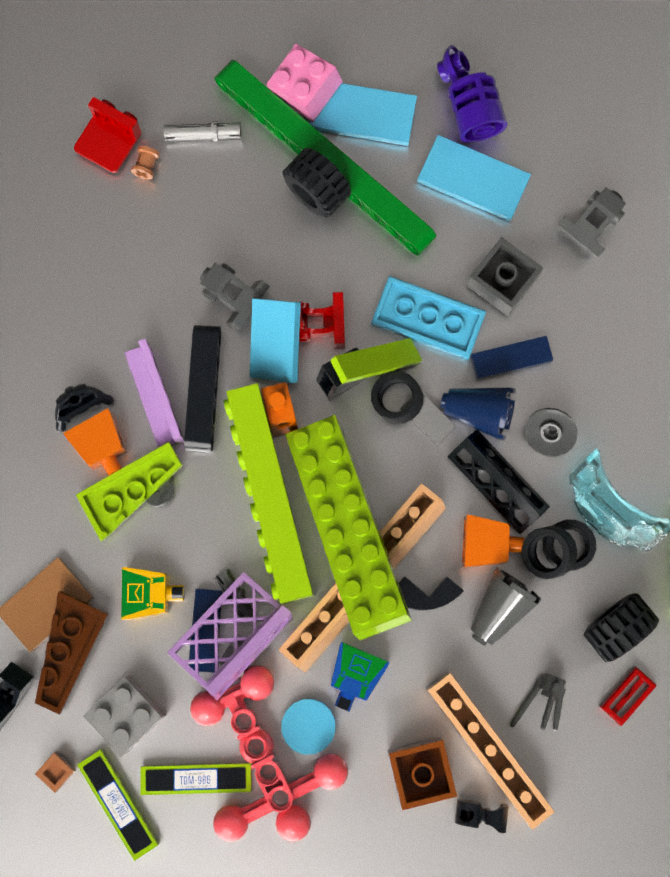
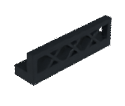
M475 430L447 456L519 534L531 526L550 507L479 430ZM465 448L472 456V464L465 463L457 454ZM478 470H484L490 475V483L480 480ZM496 490H504L508 494L509 503L501 502L497 498ZM515 509L523 510L530 519L522 525L515 517Z

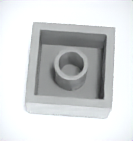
M129 675L124 676L83 717L114 751L122 757L148 734L166 714Z

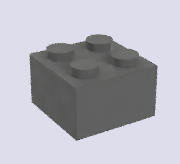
M501 237L472 273L467 286L498 310L509 316L537 280L543 267Z

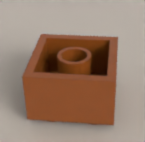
M441 737L387 750L402 810L457 797L444 741Z

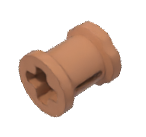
M139 146L137 150L139 155L136 164L132 166L131 172L137 177L151 180L154 176L152 170L155 161L160 157L159 152L151 147Z

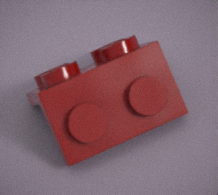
M93 97L88 104L93 117L75 143L74 150L77 154L111 173H117L140 138L142 131L138 124V119L128 111L122 113L108 100L103 99L100 101Z

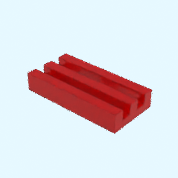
M634 666L599 707L616 721L619 726H622L657 685L639 668ZM637 675L639 678L616 705L610 709L609 706ZM645 682L647 686L619 717L617 715L618 711Z

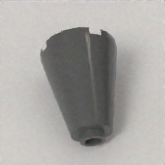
M496 567L471 626V630L474 632L472 637L484 646L487 643L493 645L533 610L542 600L541 597L533 590L529 593L525 584Z

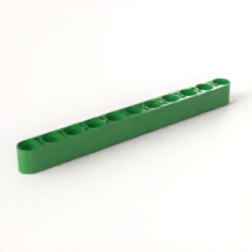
M231 60L214 77L217 85L297 155L304 148H310L329 159L340 170L349 184L351 195L348 198L410 252L419 256L437 237L434 230L237 61Z

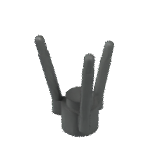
M545 673L543 680L538 678L535 687L516 713L510 726L514 727L538 692L542 690L541 696L548 698L540 729H546L553 703L556 701L553 730H558L562 701L566 691L564 689L566 681L548 673Z

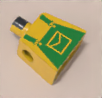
M122 567L121 620L168 613L169 601H184V585H169L168 574Z

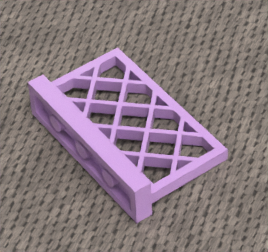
M243 572L167 653L218 700L293 619L292 614ZM246 582L252 587L253 598L237 599V589ZM256 592L260 594L262 598H256ZM268 602L275 609L268 616L257 617L256 603ZM253 603V617L237 618V604ZM233 604L234 618L218 619V609L222 605ZM214 614V619L209 620L210 617ZM263 621V622L257 627V622ZM253 622V633L249 637H238V623ZM234 623V638H218V624ZM214 624V639L199 640V629L203 625ZM195 634V640H190ZM234 642V653L228 658H219L218 643ZM238 642H243L242 645L238 648ZM215 643V658L199 659V644ZM184 645H195V659L183 660L176 653ZM225 662V663L219 668V663ZM215 663V674L206 682L199 675V664ZM188 664H195V671Z

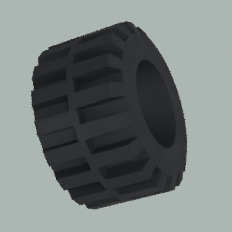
M304 148L282 172L284 180L293 194L306 207L320 216L330 217L351 195L349 184L340 170L324 155L310 148Z
M638 593L627 595L596 618L586 628L583 636L604 662H610L623 656L642 642L657 627L660 619Z

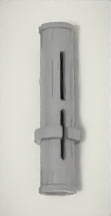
M212 121V123L164 125L165 142L205 139L218 142L219 139H241V123H218V121Z

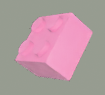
M295 44L266 86L295 112L314 122L343 81L334 65Z

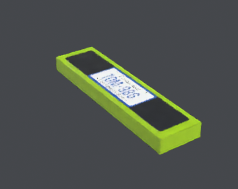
M100 749L77 764L133 860L136 861L157 847L159 842L104 750Z
M251 763L141 766V795L251 792Z

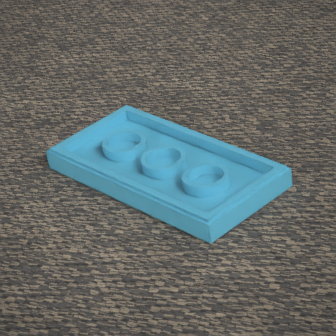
M341 83L314 122L310 121V124L319 132L408 146L417 96Z
M437 135L417 182L502 219L511 221L531 174Z
M389 276L371 325L469 360L486 311Z

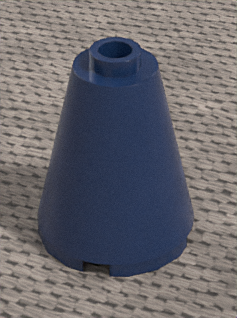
M511 387L449 389L448 393H444L442 396L441 408L444 409L445 415L504 441L507 436L502 435L504 429L509 430L515 407V401L510 398L511 394H516V389Z

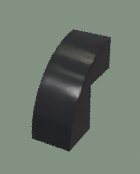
M405 576L399 582L407 608L417 611L432 610L447 605L464 591L448 577L443 579L430 596L426 595Z
M13 662L0 673V731L19 706L34 676Z

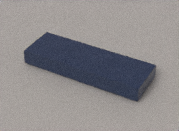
M547 336L470 355L477 381L553 362Z
M195 590L192 626L223 594V591ZM222 606L218 609V619H221ZM214 614L210 617L209 620L214 619ZM214 624L203 625L199 629V640L214 639ZM218 624V638L220 633V624ZM215 643L199 644V659L215 658ZM190 645L189 660L195 659V645ZM215 663L199 664V672L215 673ZM188 664L195 671V664Z

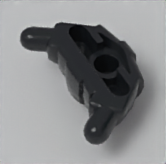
M86 384L67 387L65 392L56 399V430L59 433L64 432L67 423H70L72 418L86 412L95 405L99 406L101 403L111 405L114 402V398L95 387L86 386Z

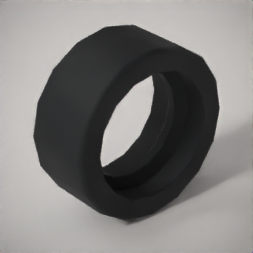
M391 371L382 375L375 382L371 391V402L375 411L385 421L393 424H403L413 420L420 413L423 406V392L418 382L410 374L402 371ZM396 383L406 384L412 392L410 404L399 412L387 410L382 402L385 391Z
M566 519L552 525L561 527L564 530L578 532L585 542L583 555L576 560L570 571L587 566L593 560L596 552V538L593 531L585 523L578 520ZM546 536L543 539V552L547 561L556 568L561 564L562 559L554 550L555 538Z
M548 526L535 529L527 535L523 542V562L529 572L536 577L552 579L563 576L572 570L577 560L576 542L570 533L561 527ZM543 537H554L562 547V562L556 568H546L537 557V543Z

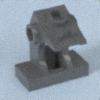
M607 187L601 193L597 190L587 201L590 206L575 224L566 216L558 223L560 227L597 257H600L605 248L596 240L610 223L616 225L625 214L622 209L626 203L623 201L622 196L614 190H609ZM596 208L608 216L598 229L586 220Z
M214 263L211 268L207 267L200 277L202 294L212 302L219 299L227 305L233 314L226 323L233 329H240L252 313V299H261L270 286L263 280L255 281L252 287H249L234 275L236 272L225 263L221 266ZM228 282L240 290L234 300L222 292Z

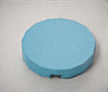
M302 699L293 703L286 710L282 719V735L286 744L292 750L303 755L316 754L323 751L332 742L335 734V718L332 711L323 702L315 699Z

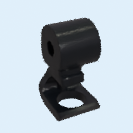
M457 799L455 823L472 828H479L481 823H485L495 828L499 833H506L509 806L508 804H501L498 809L491 810L490 808H482L481 803L477 801Z

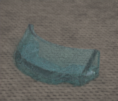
M597 448L569 475V481L573 485L576 497L574 503L587 524L591 525L606 540L621 547L629 545L638 547L640 551H650L670 532V519L656 517L637 509L622 498L614 489L605 474L600 451Z

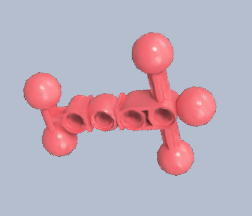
M258 665L251 666L240 677V683L228 688L218 700L206 690L194 696L190 705L192 718L202 726H211L218 723L224 715L225 708L229 707L233 715L231 726L239 734L237 739L240 740V754L244 760L251 763L252 769L256 768L255 776L264 794V797L243 808L227 805L219 809L213 820L214 831L222 840L233 842L245 835L249 823L272 811L279 812L275 823L279 835L287 841H299L308 834L311 820L304 808L292 805L293 800L320 786L329 790L342 786L348 777L347 763L337 754L329 753L322 755L314 764L312 772L289 783L280 763L274 759L276 755L273 752L274 743L272 737L267 731L261 729V724L257 725L256 713L254 710L247 708L243 700L248 698L260 701L267 698L274 689V678L267 668ZM246 713L251 717L252 723L249 728H242L238 725L237 717L239 714ZM252 739H259L263 742L264 750L261 753H253L250 750L249 742ZM264 765L274 766L276 776L271 779L265 778L261 773V768ZM276 791H285L289 797L288 802L285 804L276 803L273 798V794Z

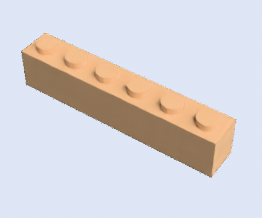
M447 672L426 688L532 830L554 813V810L451 673Z

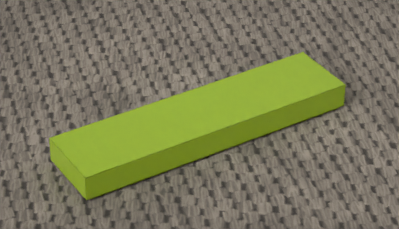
M408 338L336 355L330 361L341 383L344 384L419 364L422 358L412 339Z

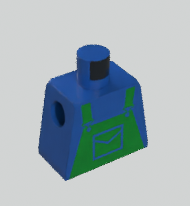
M341 642L331 681V686L340 690L335 706L350 712L355 697L367 701L390 662Z

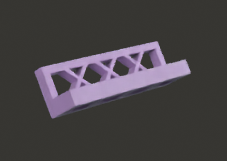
M145 338L138 341L140 347L124 353L158 448L168 442L174 446L184 442V437L153 351Z

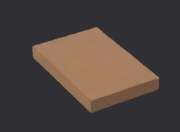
M59 557L0 607L1 619L29 652H33L50 637L58 591L65 592L86 603H89L94 598Z

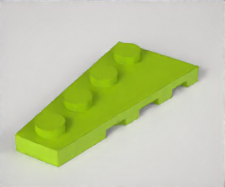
M170 442L76 494L100 541H104L152 494L183 467Z

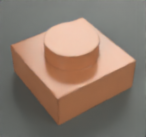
M54 752L35 775L56 793L76 770L60 754Z

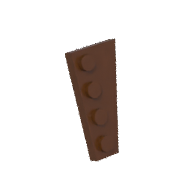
M58 591L55 614H53L51 623L52 628L45 651V661L41 670L35 704L59 715L62 713L109 613L62 591Z

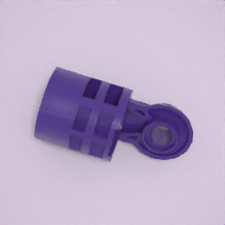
M450 45L444 52L443 60L437 63V69L442 80L445 83H451L448 88V95L452 102L451 106L455 113V121L460 139L463 142L472 143L497 136L507 128L508 123L499 98L500 95L496 87L495 78L491 75H486V72L469 75L471 68L466 55L454 45Z

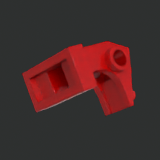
M333 292V305L326 308H310L309 303L301 301L299 342H307L311 338L334 337L335 350L345 349L343 292ZM323 317V328H308V318Z

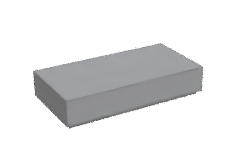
M423 394V406L420 413L411 421L438 446L456 426ZM412 397L400 408V410L405 409L410 404Z

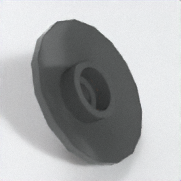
M556 408L537 410L529 417L525 425V437L528 444L536 452L545 456L556 457L564 455L573 448L577 441L578 429L574 420L566 412ZM548 426H554L557 430L552 431Z

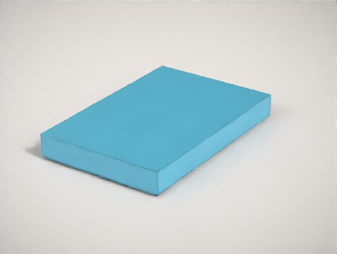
M252 299L250 377L288 383L297 382L301 302Z

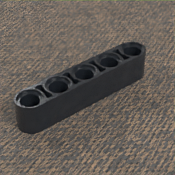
M194 325L184 438L185 451L208 453L213 451L221 348L220 326Z

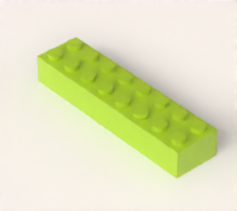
M258 383L226 391L228 399L223 400L229 420L234 421V425L230 426L232 438L236 446L240 445L241 451L236 452L242 471H247L248 477L243 478L245 489L249 497L253 496L254 503L250 504L252 516L255 522H260L261 526L260 530H256L258 540L262 548L266 547L268 556L263 557L266 571L269 574L273 573L275 583L270 584L274 600H280V604L284 605L314 597Z
M336 415L285 434L354 636L359 640H363L412 621L344 431Z

